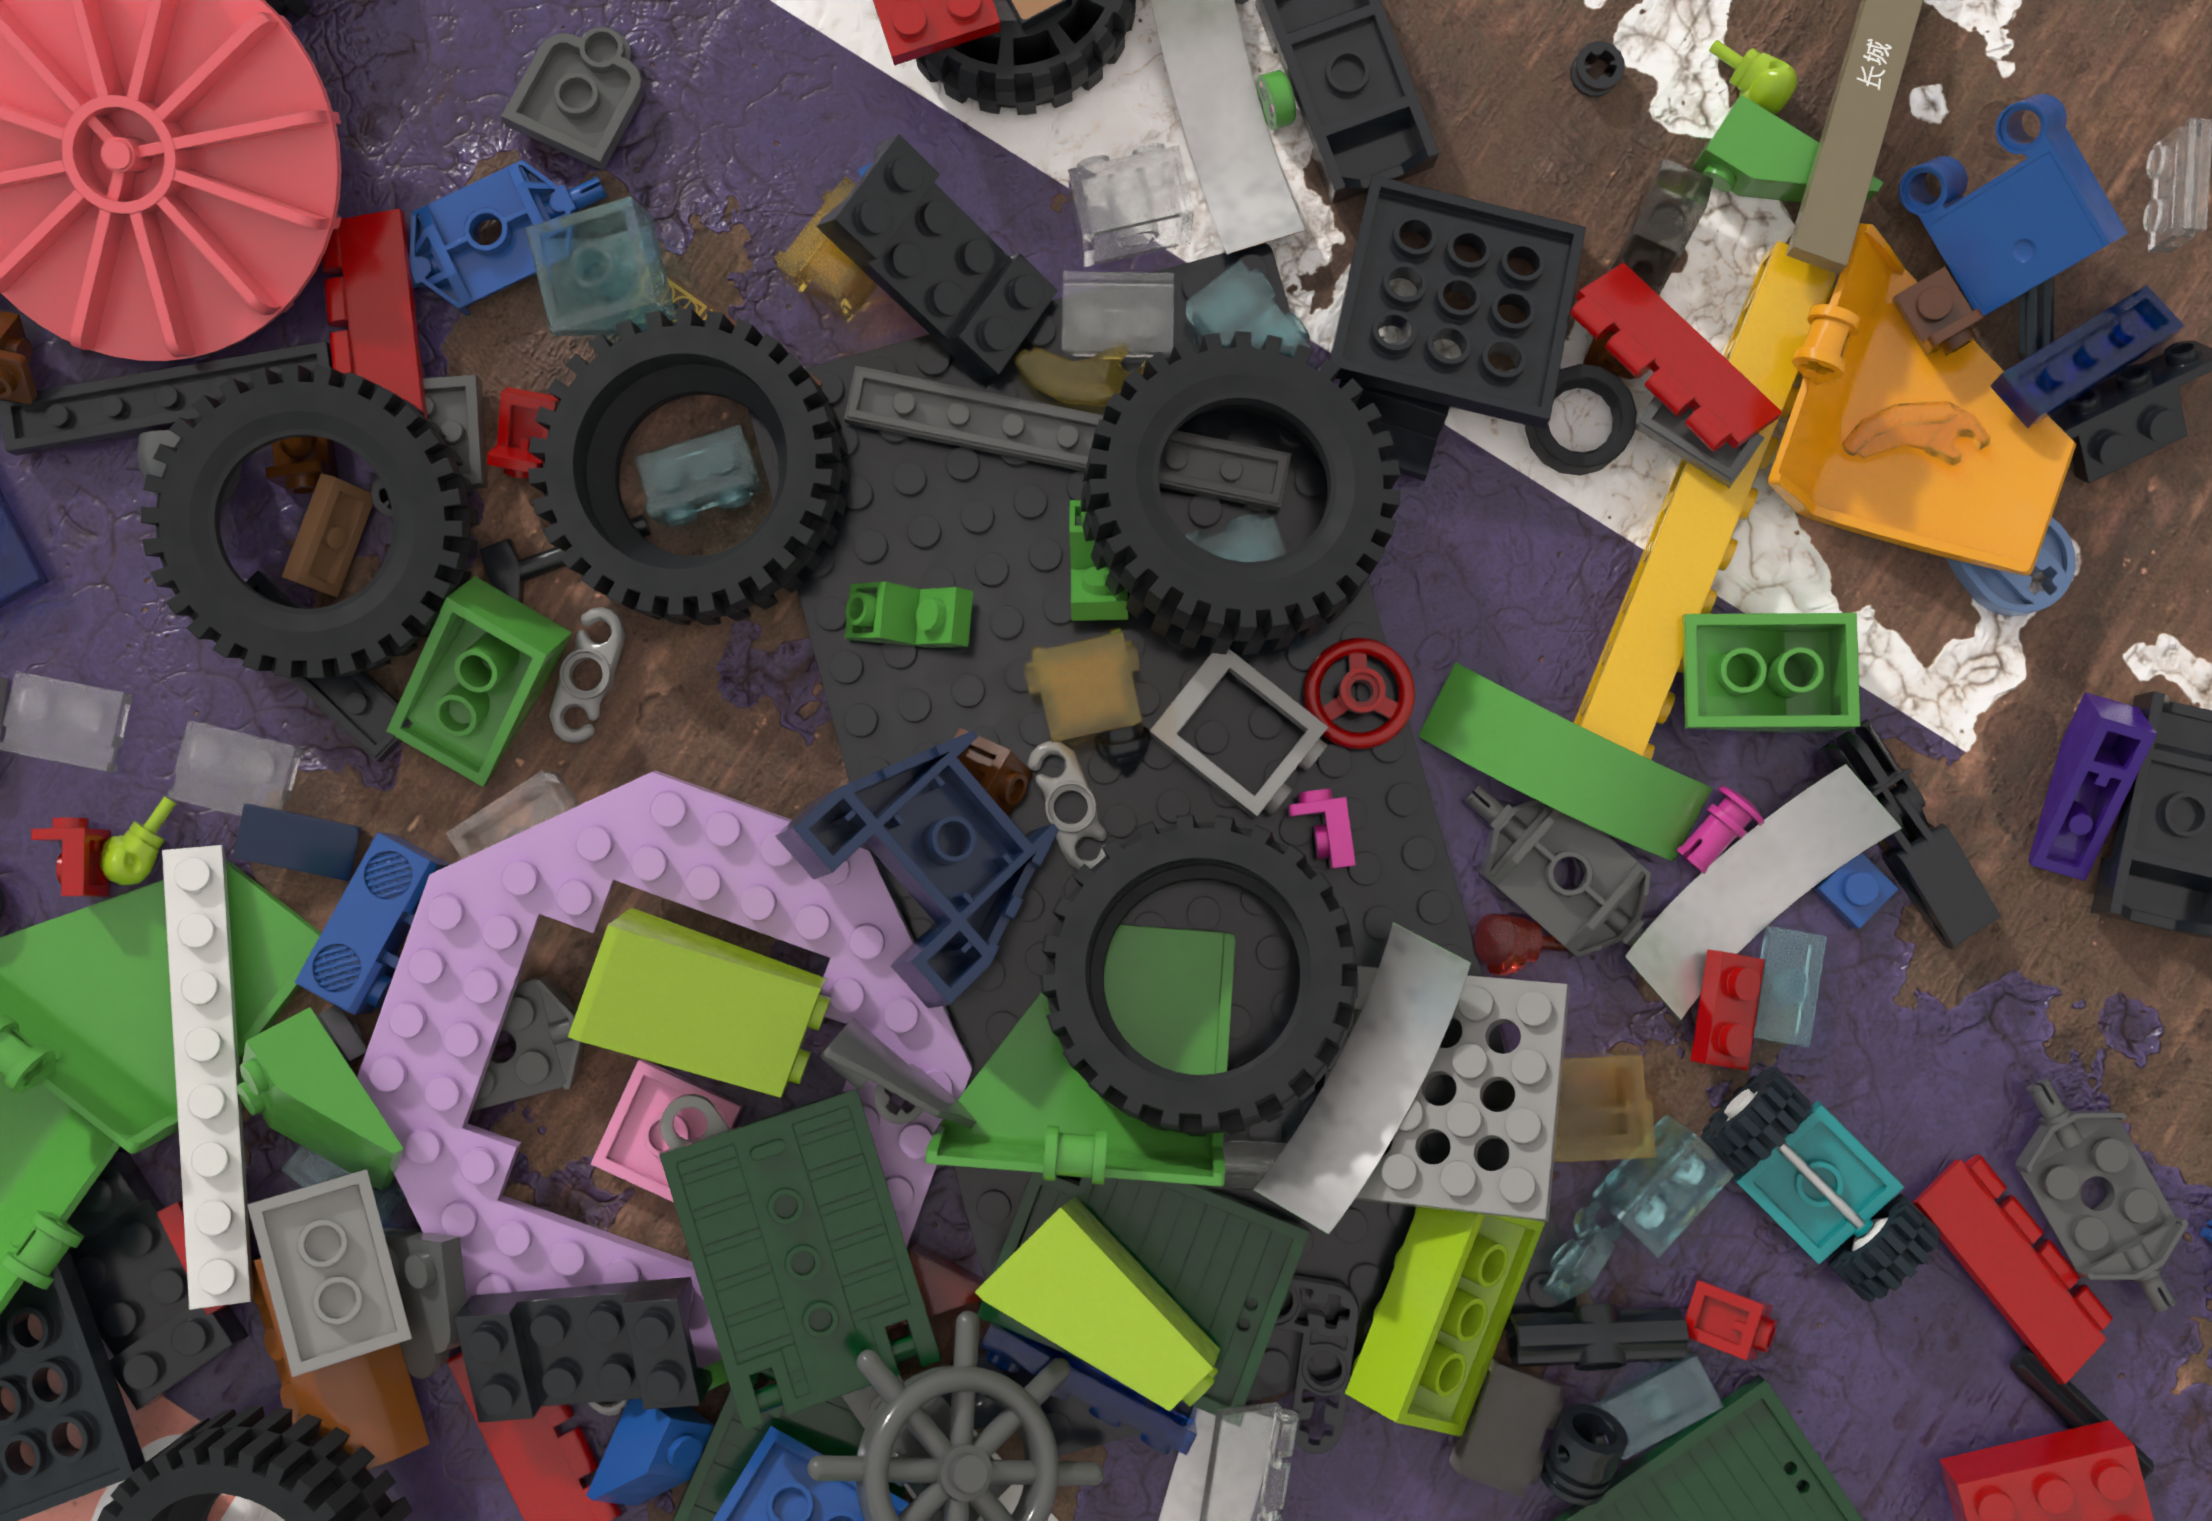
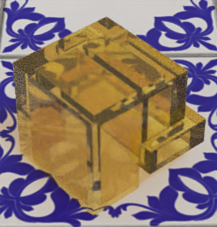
M845 176L833 192L827 189L821 197L823 205L787 251L784 253L779 250L773 259L785 282L800 293L806 290L845 321L849 322L878 285L816 227L820 220L843 201L857 185Z
M1120 627L1110 629V634L1045 649H1043L1042 645L1031 647L1034 663L1024 665L1029 693L1041 692L1052 743L1142 723L1131 671L1141 669L1138 653L1133 640L1124 641L1123 632Z
M1625 1050L1564 1053L1554 1162L1656 1158L1652 1099L1645 1096L1643 1055Z

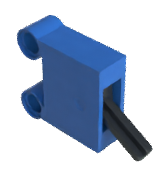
M2036 94L2007 106L2000 113L1996 121L1995 134L1999 144L2006 151L2013 154H2025L2026 160L1964 197L1963 195L1968 183L1965 167L1952 157L1939 156L1910 168L1902 176L1898 191L1901 204L1909 212L1919 216L1973 310L1979 308L1982 315L1985 316L2019 296L2018 357L2020 361L2032 364L2050 361L2054 356L2055 275L2128 234L2066 128L2067 114L2064 105L2056 97L2049 94ZM2025 110L2034 112L2040 120L2041 129L2037 138L2029 136L2023 129L2022 116ZM1928 173L1935 175L1940 181L1941 194L1939 198L1931 196L1926 189L1925 178Z

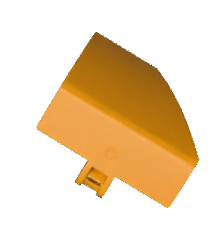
M1859 223L1847 267L1839 275L1830 304H1816L1810 308L1807 317L1808 323L1811 325L1804 346L1797 348L1792 359L1793 365L1802 374L1803 380L1768 477V484L1796 513L1808 519L1933 555L2019 575H2030L2034 570L2076 444L1974 340L1947 356L1941 348L1928 356L1925 355L1892 301L1895 295L1918 282L1904 268L1873 224Z

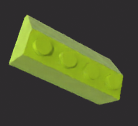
M1416 1207L1415 1216L1404 1244L1396 1254L1394 1269L1383 1297L1374 1310L1373 1322L1361 1353L1353 1363L1352 1376L1345 1394L1396 1423L1462 1437L1545 1222Z

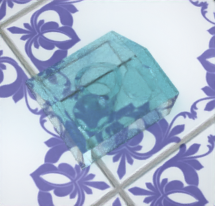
M631 196L526 227L552 335L591 336L599 335L600 333L603 335H619L615 325L627 319H631L643 330L648 328L645 313L659 310L671 321L676 320V313L652 216Z

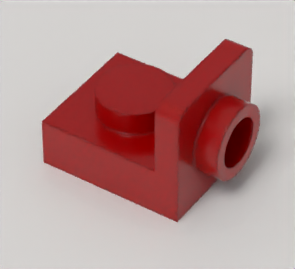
M70 817L52 818V828L31 829V840L62 842V853L59 855L56 863V875L61 884V896L109 897L110 880L104 876L99 860L103 844L111 838V830L89 828V818Z
M1697 1280L1685 1317L1688 1336L1692 1340L1743 1360L1756 1359L1759 1351L1768 1352L1776 1333L1777 1320L1770 1318L1773 1305L1764 1301L1753 1300L1703 1280Z

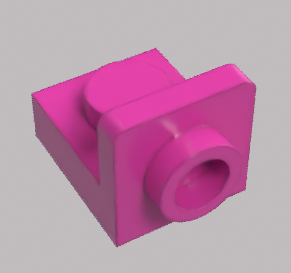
M1331 789L1298 793L1299 803L1287 806L1288 818L1322 815L1323 824L1313 826L1317 858H1328L1329 870L1355 866L1346 797L1333 799Z

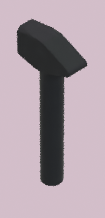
M644 514L630 518L635 528L643 537L652 534ZM505 539L479 550L489 581L498 590L522 604L524 582L566 567L559 558L564 551L557 547L547 549L521 560L515 543L511 539Z

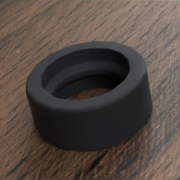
M1577 364L1559 370L1554 400L1563 392L1576 388L1587 389L1601 396L1610 407L1613 417L1612 430L1606 442L1597 449L1577 452L1570 451L1561 446L1551 435L1548 424L1545 429L1525 425V431L1530 448L1543 464L1559 473L1582 476L1602 470L1626 449L1635 433L1634 426L1637 410L1632 393L1619 376L1601 366Z

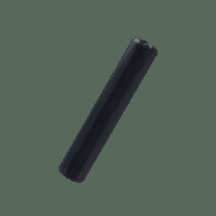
M2028 1346L2021 1348L2010 1360L2011 1370L2072 1429L2110 1420L2070 1381L2066 1384H2058ZM2134 1444L2143 1480L2145 1481L2146 1477L2153 1472L2154 1464Z

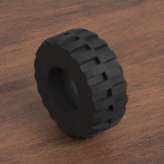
M1072 0V6L1022 31L1018 21H1000V32L916 58L917 67L931 83L942 82L945 94L961 104L965 103L968 98L978 101L980 111L999 114L1001 107L1017 108L1018 115H1029L1037 113L1036 106L1052 102L1054 108H1058L1072 102V92L1082 86L1084 90L1089 91L1103 79V67L1106 63L1115 64L1125 48L1126 32L1131 31L1133 27L1136 0Z

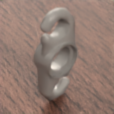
M604 607L590 609L581 615L580 621L586 627L598 621L606 622L611 629L610 638L608 641L600 644L593 642L586 630H579L576 633L575 648L561 664L560 678L549 716L554 733L563 741L573 744L585 742L594 735L595 728L591 724H586L579 729H571L565 724V713L572 707H580L585 711L589 720L594 721L600 717V703L614 686L615 673L625 642L626 633L621 617L613 610ZM584 660H595L602 668L601 682L592 690L582 691L574 683V670Z
M1046 741L1039 744L1031 752L1028 766L1030 770L1038 771L1042 766L1043 760L1049 755H1058L1063 759L1065 769L1060 776L1053 778L1044 774H1038L1035 784L1043 793L1045 811L1050 824L1054 823L1059 829L1056 839L1066 863L1076 871L1083 864L1092 869L1106 856L1103 849L1101 848L1096 859L1089 861L1082 859L1078 855L1077 846L1084 838H1093L1101 842L1106 839L1107 832L1099 823L1095 798L1075 751L1061 741ZM1068 791L1080 793L1086 799L1088 805L1085 817L1075 824H1066L1060 821L1054 811L1057 798Z

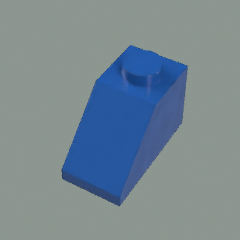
M629 1399L586 1496L592 1501L637 1506L690 1480L714 1425L690 1406L644 1410L642 1399Z

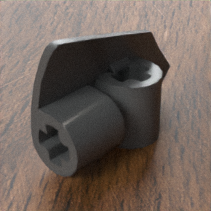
M852 1018L819 1056L859 1091L869 1080L878 1084L874 1095L876 1109L884 1119L891 1123L905 1124L912 1122L923 1111L934 1117L954 1121L971 1129L977 1123L960 1101L922 1069L905 1062L855 1018ZM893 1093L905 1100L902 1105H898L891 1100Z

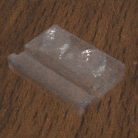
M2189 118L2186 121V127H2177L2157 142L2150 151L2146 171L2148 178L2152 179L2151 200L2145 209L2143 219L2144 230L2149 232V252L2171 253L2193 239L2195 232L2207 230L2212 119Z
M1063 271L1062 356L1152 357L1160 351L1165 358H1170L1173 349L1174 273Z
M15 671L3 723L7 728L4 741L0 742V750L115 773L117 765L114 764L117 748H121L133 694Z
M188 720L173 773L177 774L173 789L168 791L167 798L237 816L242 815L244 803L283 810L285 801L289 802L303 748Z

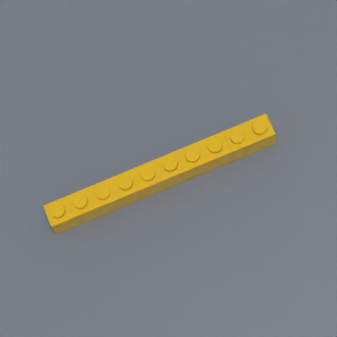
M1777 241L1762 257L1723 356L1782 411L1780 417L1786 419L1794 406L1799 391L1798 387L1793 386L1798 370L1793 365L1792 359L1797 348L1804 346L1811 326L1807 320L1810 308L1816 304H1830L1836 287L1833 284L1837 274L1786 256L1789 245ZM1779 418L1758 433L1764 439L1730 489L1684 459H1680L1573 723L1645 758L1652 759L1655 745L1648 743L1655 724H1664L1671 712L1676 694L1669 692L1676 672L1684 673L1682 615L1710 614L1713 608L1717 591L1710 588L1718 569L1725 571L1734 556L1738 540L1731 538L1738 519L1745 520L1755 504L1758 489L1752 487L1758 469L1765 470L1776 452L1779 439L1772 435Z

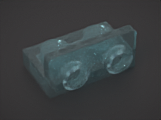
M740 424L635 457L648 503L645 504L648 516L658 524L665 522L667 527L681 526L695 521L699 517L698 511L716 505L719 506L720 510L741 507L751 502V494L763 491L744 429Z
M1665 1115L1644 1135L1639 1144L1617 1168L1607 1175L1604 1182L1594 1191L1592 1197L1599 1205L1612 1214L1646 1249L1659 1258L1735 1174L1696 1134L1669 1115Z

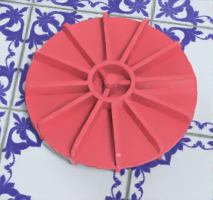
M0 0V293L34 322L62 339L69 341L73 347L139 361H170L194 358L217 352L244 341L265 328L282 313H286L294 305V300L301 294L316 272L327 249L333 229H339L342 218L337 215L342 173L340 142L336 127L341 125L339 112H333L327 91L318 71L302 43L292 31L293 26L284 16L279 15L265 0Z

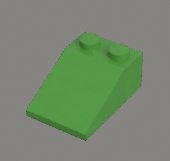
M474 576L446 597L386 732L396 735L395 737L480 786H486L551 678L572 632ZM407 718L413 722L410 728L402 727Z
M1857 613L1682 615L1685 729L1802 733L1842 732L1860 727Z
M311 1007L246 1040L243 1063L240 1065L241 1084L237 1085V1092L246 1109L252 1115L260 1112L270 1128L351 1174L367 1169L371 1185L382 1191L390 1186L404 1148Z

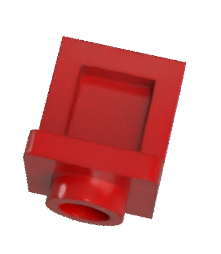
M512 387L502 390L500 393L497 446L487 452L486 464L504 468L503 472L506 475L516 478H529L528 468H543V461L529 453L531 437L547 439L549 430L535 422L540 406L556 412L560 401L553 395Z

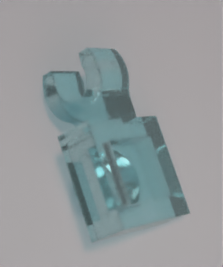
M1597 1200L1581 1208L1574 1217V1228L1578 1237L1577 1242L1570 1239L1559 1248L1551 1259L1550 1265L1555 1270L1543 1289L1559 1304L1593 1286L1616 1247L1612 1242L1617 1240L1622 1234L1623 1223L1619 1220L1606 1226L1604 1230L1597 1225L1595 1215L1601 1206Z

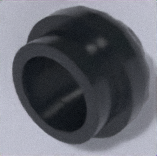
M1124 714L1100 721L1097 725L1099 734L1094 738L1096 752L1101 757L1107 758L1111 766L1120 768L1123 774L1129 775L1137 769L1140 760L1146 755L1151 741L1150 730L1143 726L1142 717L1134 714Z

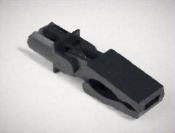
M1867 718L1860 722V727L1855 728V733L1846 731L1836 739L1837 746L1828 743L1820 748L1822 755L1833 771L1847 764L1902 827V829L1884 838L1891 848L1882 853V859L1943 946L1952 949L2001 917L1951 831L1942 823L1934 827L1927 822L1922 809L1926 806L1925 800L1908 775L1912 772L1911 769H1901ZM1894 783L1897 785V786L1893 787L1892 789L1888 788V787H1890L1891 785H1893ZM1905 827L1911 833L1910 836L1907 835Z

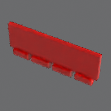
M399 208L341 219L339 229H333L327 249L321 260L323 273H343V278L340 276L323 281L328 325L331 327L348 326L349 331L342 330L329 334L333 369L345 374L350 372L382 386L412 403L425 413L423 416L427 419L404 211Z
M1624 262L1579 290L1576 296L1579 301L1572 307L1569 314L1597 341L1609 335L1611 331L1614 335L1606 343L1605 349L1636 379L1642 377L1651 369L1654 373L1648 378L1644 386L1676 417H1679L1691 407L1694 412L1687 418L1684 425L1712 452L1724 446L1726 442L1733 449H1736L1776 421L1782 414V411Z
M1981 1154L1973 1156L1965 1163L1961 1159L1954 1160L1912 1203L1939 1229L1940 1239L2058 1384H2066L2107 1340L2100 1330H2104L2108 1326L2113 1316L2086 1284L2079 1285L2070 1293L2067 1289H2071L2080 1279V1276L2077 1275L2074 1268L2050 1239L2038 1243L2034 1248L2030 1245L2034 1244L2042 1236L2043 1230L2014 1195H2008L1998 1203L1994 1201L2006 1190L2007 1186Z
M462 1352L447 1360V1364L524 1521H611L622 1514L619 1504L592 1501L586 1496L591 1483L586 1486L582 1477L596 1470L599 1464L580 1425L563 1434L560 1433L557 1425L574 1416L570 1404L542 1406L535 1417L531 1419L479 1423Z

